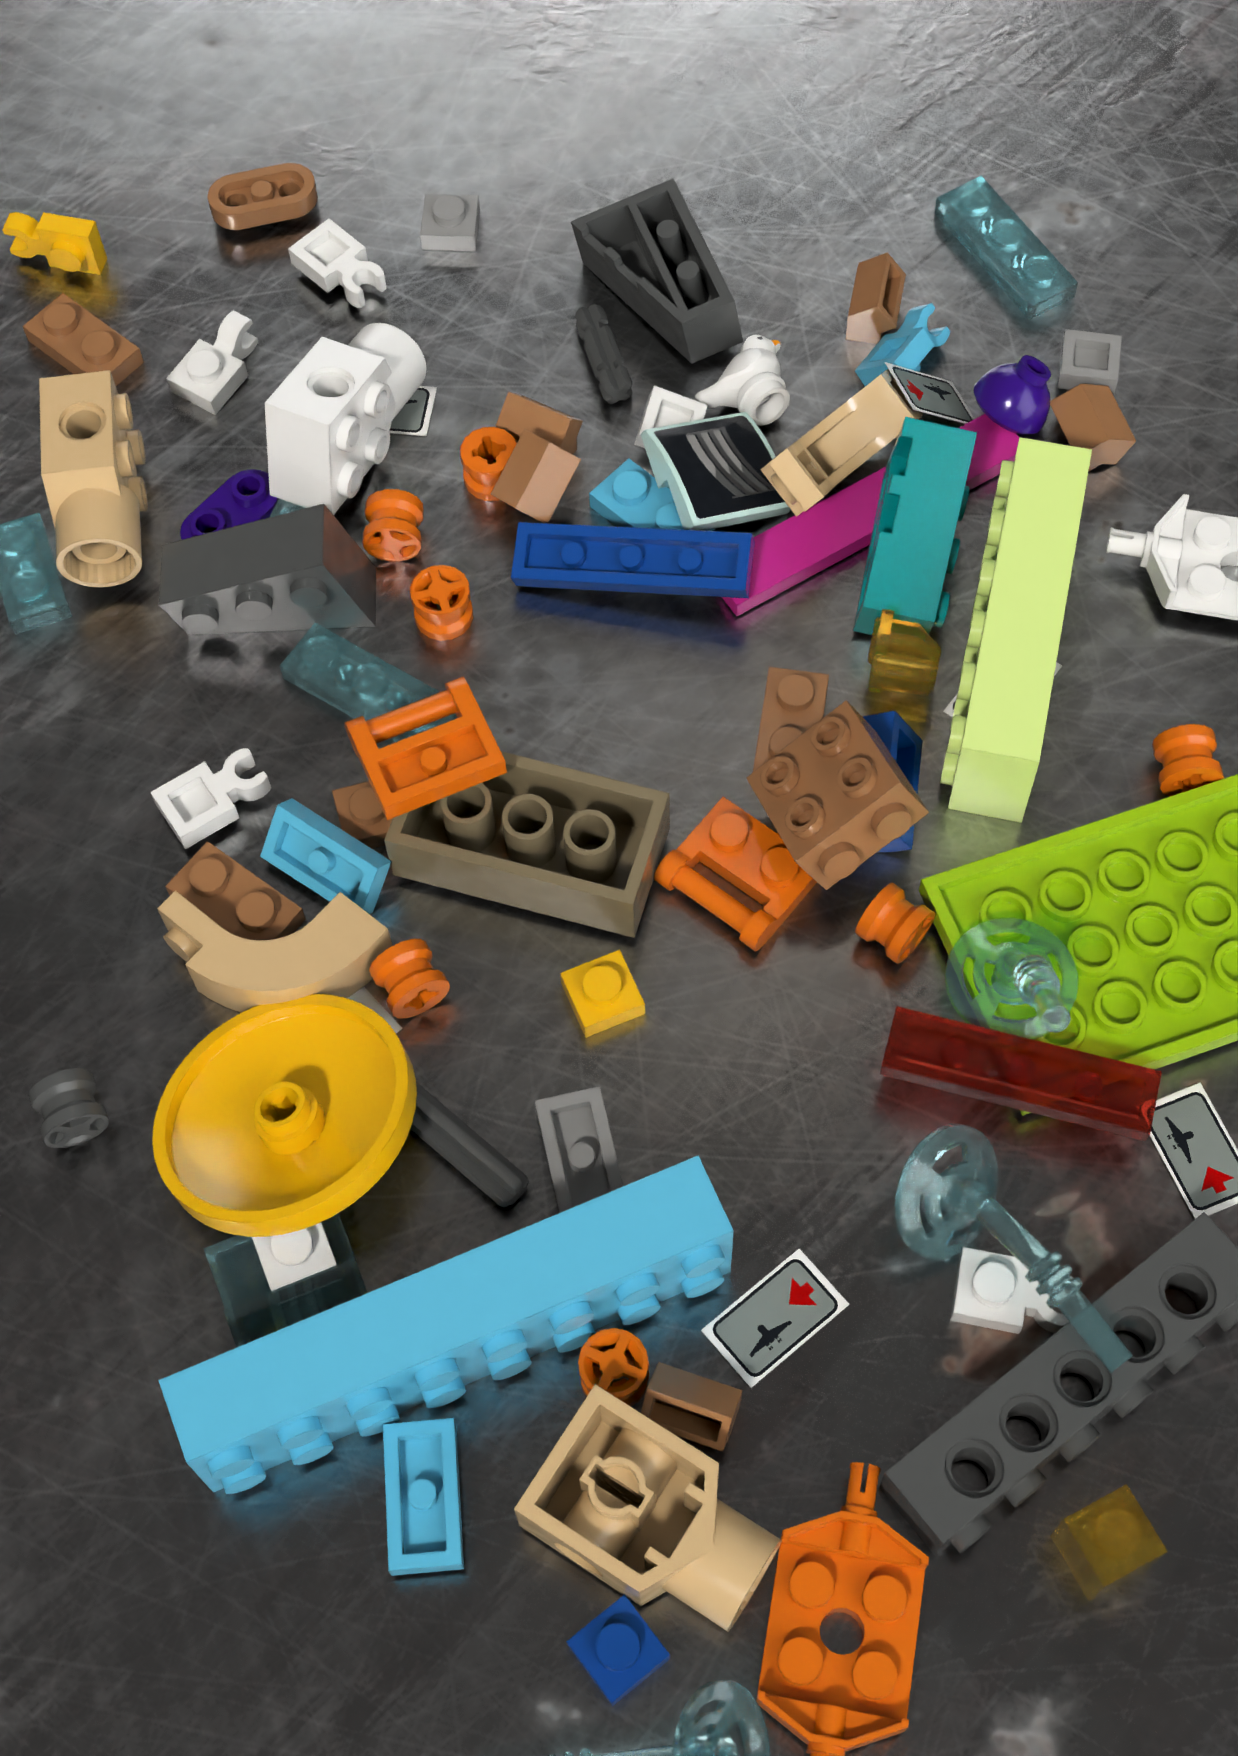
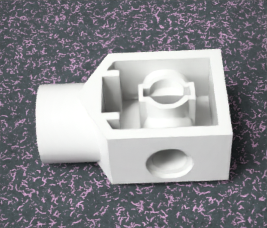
M372 323L363 327L348 345L321 337L265 402L269 490L271 496L305 508L325 504L334 515L347 498H353L357 494L363 477L374 463L380 464L388 452L390 445L389 431L392 420L423 383L427 369L424 355L417 343L408 334L389 324Z

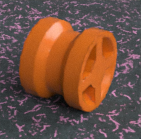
M482 427L467 435L460 446L464 484L468 492L478 499L484 501L500 500L491 495V492L517 444L514 437L506 430L497 427Z
M399 489L380 490L368 497L365 503V516L369 524L366 525L362 538L363 548L368 554L389 562H401L418 555L421 550L422 537L417 527L423 521L424 515L421 500L410 492Z
M447 565L430 566L420 571L410 586L415 623L420 632L428 638L438 641L453 640L463 635L470 628L473 620L469 581L464 573L455 567Z
M1200 724L1179 725L1159 733L1153 739L1154 757L1158 762L1162 763L1163 767L1158 776L1160 790L1163 794L1173 796L1224 778L1222 766L1219 761L1213 759L1217 741L1212 728Z
M891 882L876 895L866 908L856 926L855 933L867 942H879L885 947L886 956L895 963L900 964L910 956L925 937L935 919L936 913L924 904L914 906L906 900L905 891Z
M420 938L405 940L389 947L376 957L369 968L370 975L375 984L385 988L388 992L387 1006L393 1017L398 1019L417 1016L431 1009L448 994L450 989L449 981L444 972L433 968L431 964L433 958L432 951L427 942Z
M618 1328L600 1330L588 1338L581 1348L578 1359L581 1386L585 1395L588 1396L596 1384L630 1407L638 1403L645 1394L649 1382L647 1350L640 1339L631 1332ZM622 1376L630 1378L629 1380L623 1378L620 1381L613 1382L612 1386H610L613 1379H619Z

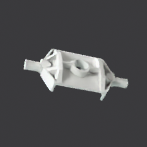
M1183 494L1155 525L1153 532L1147 531L1146 534L1114 529L1113 527L1110 528L1106 553L1140 557V567L1147 569L1160 603L1165 609L1238 621V582L1230 580L1221 571V568L1225 566L1238 567V517L1186 509L1189 495Z

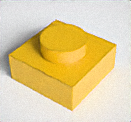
M620 949L560 973L561 984L586 1038L645 1014L644 1000Z

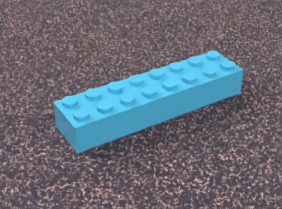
M698 1155L167 1376L158 1381L186 1463L213 1493L223 1488L226 1494H234L250 1489L265 1480V1470L292 1460L294 1465L313 1462L333 1450V1441L359 1431L362 1437L383 1432V1424L398 1423L400 1421L399 1413L423 1403L426 1404L427 1408H437L449 1404L466 1393L465 1385L490 1374L493 1380L512 1377L531 1365L530 1357L554 1347L560 1353L582 1347L588 1338L596 1333L595 1330L619 1319H621L623 1325H631L643 1321L660 1310L659 1302L683 1292L687 1298H694L714 1290L724 1282L723 1275L731 1272L734 1230Z

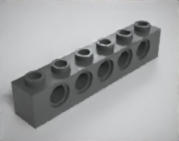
M1203 1212L884 1473L879 1488L935 1557L950 1544H953L959 1553L968 1549L993 1526L985 1516L1005 1498L1009 1500L1014 1508L1019 1506L1048 1480L1040 1471L1041 1468L1059 1453L1068 1463L1074 1460L1101 1436L1099 1431L1093 1426L1112 1409L1121 1418L1125 1417L1154 1391L1146 1381L1163 1366H1166L1173 1375L1176 1374L1205 1349L1204 1344L1198 1339L1199 1336L1215 1323L1226 1332L1238 1322V1247ZM1179 1289L1186 1292L1195 1303L1196 1313L1183 1314L1173 1309L1166 1299L1165 1290ZM1125 1330L1137 1335L1144 1344L1145 1356L1136 1358L1123 1354L1114 1343L1113 1332ZM1066 1373H1076L1086 1378L1093 1388L1094 1399L1083 1402L1069 1397L1062 1389L1060 1376ZM1014 1416L1029 1418L1040 1430L1041 1443L1035 1446H1024L1017 1443L1007 1431L1006 1420ZM960 1460L976 1462L987 1474L988 1487L978 1492L963 1489L953 1478L952 1464Z

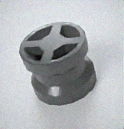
M71 1068L58 1071L36 1082L30 1089L28 1096L32 1108L35 1112L41 1113L44 1119L40 1132L47 1146L52 1148L76 1146L95 1138L108 1127L109 1118L106 1109L102 1104L96 1103L94 1099L97 1084L90 1070Z

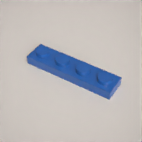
M518 522L511 579L516 586L749 598L755 540L752 533Z

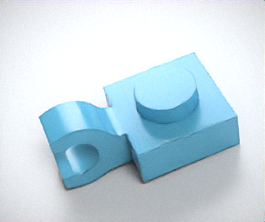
M933 303L910 309L899 330L895 333L884 335L856 368L855 373L864 386L888 369L884 362L919 372L921 369L920 362L933 347L941 346L947 341L950 335V330L947 326L928 330V317L935 310Z

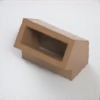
M888 252L858 263L848 313L845 340L877 344L881 340L883 332L895 329L897 326L906 274Z
M1079 384L1050 401V406L1069 445L1092 449L1089 471L1101 464L1116 465L1136 442L1109 386Z
M508 391L495 426L510 433L516 443L523 430L526 429L574 454L577 450V435L583 421L524 395Z
M524 429L491 495L542 523H548L581 459Z
M658 1362L646 1389L641 1414L676 1436L723 1452L726 1443L729 1441L741 1405L743 1390ZM658 1400L721 1421L722 1423L720 1425L658 1403Z

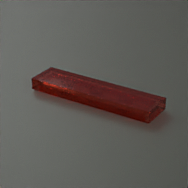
M896 1006L880 1075L1142 1141H1146L1151 1132L1162 1071Z

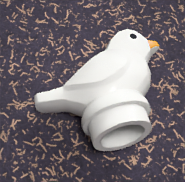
M761 335L748 337L741 347L740 353L732 359L717 383L698 392L695 395V400L708 405L707 409L719 406L738 408L739 413L746 412L759 426L774 422L785 412L790 401V395L786 390L784 380L781 378L780 363L776 356L781 343L778 340H770Z

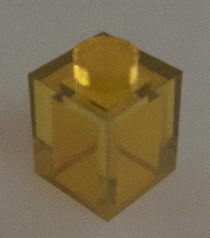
M1127 1484L1064 1518L1050 1535L1089 1602L1150 1568L1168 1552Z

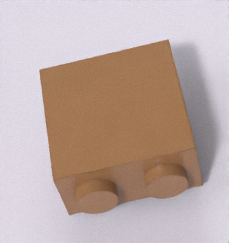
M847 700L746 777L794 861L825 890H828L841 879L851 875L859 865L891 841L904 835L912 825L929 813L877 732Z

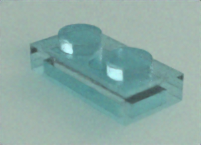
M40 513L0 524V592L9 623L15 635L73 617L60 573L56 566L47 530Z

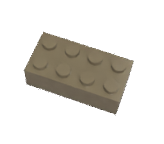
M501 751L506 762L507 773L394 817L391 821L384 842L388 858L392 861L390 866L394 876L635 938L653 882L654 873L658 867L670 830V793Z

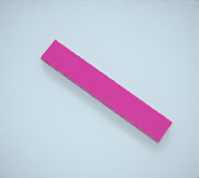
M986 414L959 427V429L977 432L966 486L970 487V491L999 475L1002 460L1014 461L1019 436L1002 428L986 416ZM886 467L818 502L797 517L794 515L753 537L755 546L749 598L722 597L736 617L870 545L883 473Z

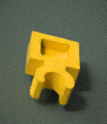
M13 212L9 213L2 229L5 235L15 236L10 247L11 254L21 258H32L37 254L44 255L47 258L49 267L60 268L68 272L79 271L101 275L107 261L96 222L93 220L43 212L38 222L29 215Z

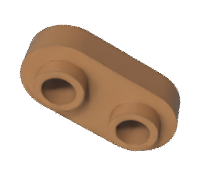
M282 163L225 175L217 179L210 186L207 196L214 221L221 227L230 230H242L302 217L315 207L318 199L312 172L307 167L297 163Z

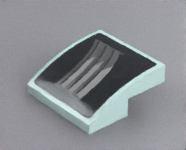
M746 412L646 429L641 433L658 488H670L683 530L705 531L784 515L791 510L760 470L776 456L757 424Z

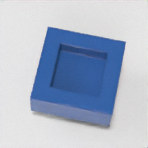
M625 1594L566 1641L569 1649L612 1707L670 1659L669 1652Z

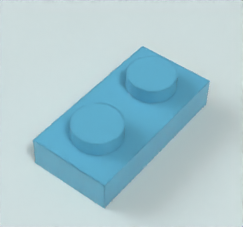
M629 458L589 493L590 507L615 527L683 530L670 489L668 487L658 488L655 477Z
M293 798L277 805L260 855L261 858L329 902L341 892L369 914H372L392 862Z
M446 1418L383 1424L389 1573L391 1576L464 1569L457 1424L455 1419Z

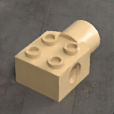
M110 370L39 378L41 476L55 527L57 569L66 579L83 586L111 587L126 583L133 579L142 568L140 512L147 511L148 508L144 480L142 476H137L136 465L145 464L144 443L141 431L139 429L131 430L133 428V414L129 396L127 393L118 394Z
M596 1384L514 1508L520 1527L621 1594H625L627 1598L639 1606L646 1604L667 1591L727 1632L736 1623L750 1601L782 1542L780 1538L717 1499L719 1463Z

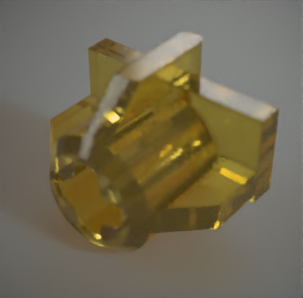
M882 609L881 617L875 618L867 658L869 664L872 665L868 691L880 693L882 689L905 694L929 695L934 691L941 647L937 641L930 637L920 623L893 619L895 611Z

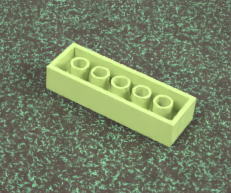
M1019 437L1014 461L1002 460L979 574V584L971 616L968 642L960 674V684L953 711L951 732L940 784L952 786L948 809L1022 823L1040 762L1092 449Z

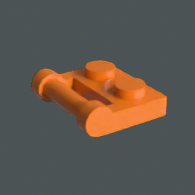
M464 676L445 683L446 690L367 721H365L363 716H359L344 722L352 747L364 768L387 820L507 773L505 759ZM454 713L458 717L380 749L377 747V744Z
M724 796L680 846L670 851L662 859L653 877L654 881L668 891L677 888L740 933L739 940L755 952L766 944L817 883L794 861L778 833ZM699 862L761 904L763 909L757 912L752 911L693 868Z

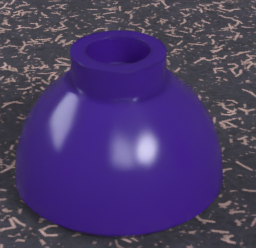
M1029 355L1022 356L1018 363H1005L996 366L986 372L974 385V395L977 404L986 416L1008 431L1022 435L1038 433L1046 422L1050 410V392L1047 381L1051 377V372L1043 362Z

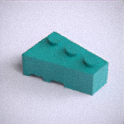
M905 417L883 473L853 631L923 646L933 626L942 628L950 601V592L942 591L945 574H952L958 556L960 539L954 538L957 521L962 520L968 501L970 487L966 486L977 432Z

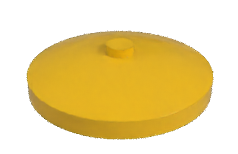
M311 994L287 1002L252 1007L226 1021L200 1041L184 1058L167 1083L160 1098L153 1125L152 1145L158 1172L181 1206L192 1217L215 1230L238 1236L268 1237L300 1231L316 1225L343 1211L367 1193L386 1173L400 1153L412 1126L416 1110L417 1087L413 1065L398 1036L384 1018L374 1010L351 999L335 995Z

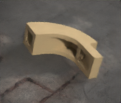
M887 369L760 470L797 517L825 497L844 478L895 439L900 432L905 417L920 419L923 413L911 408L889 369Z
M176 890L157 908L168 930L163 938L170 948L187 962L185 964L197 990L210 1000L241 1013L257 1005L287 1002L311 994L335 995L348 998L373 979L369 971L371 963L379 954L393 946L388 928L341 892L302 929L288 936L273 940H249L229 933Z

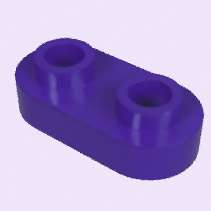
M255 469L244 470L234 474L185 518L180 529L181 540L207 534L204 532L210 527L217 528L213 531L215 532L280 515L283 502L282 499L270 495L269 474Z

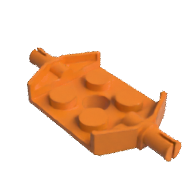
M850 1463L846 1503L844 1506H841L840 1511L784 1529L781 1534L782 1542L778 1553L756 1703L807 1744L806 1753H810V1756H845L846 1751L905 1732L909 1726V1719H907L924 1577L929 1557L877 1517V1512L874 1508L881 1468L872 1464L868 1465L864 1492L862 1493L860 1489L864 1463ZM834 1613H845L852 1616L858 1622L862 1630V1642L857 1650L849 1654H837L824 1645L820 1635V1626L827 1616Z

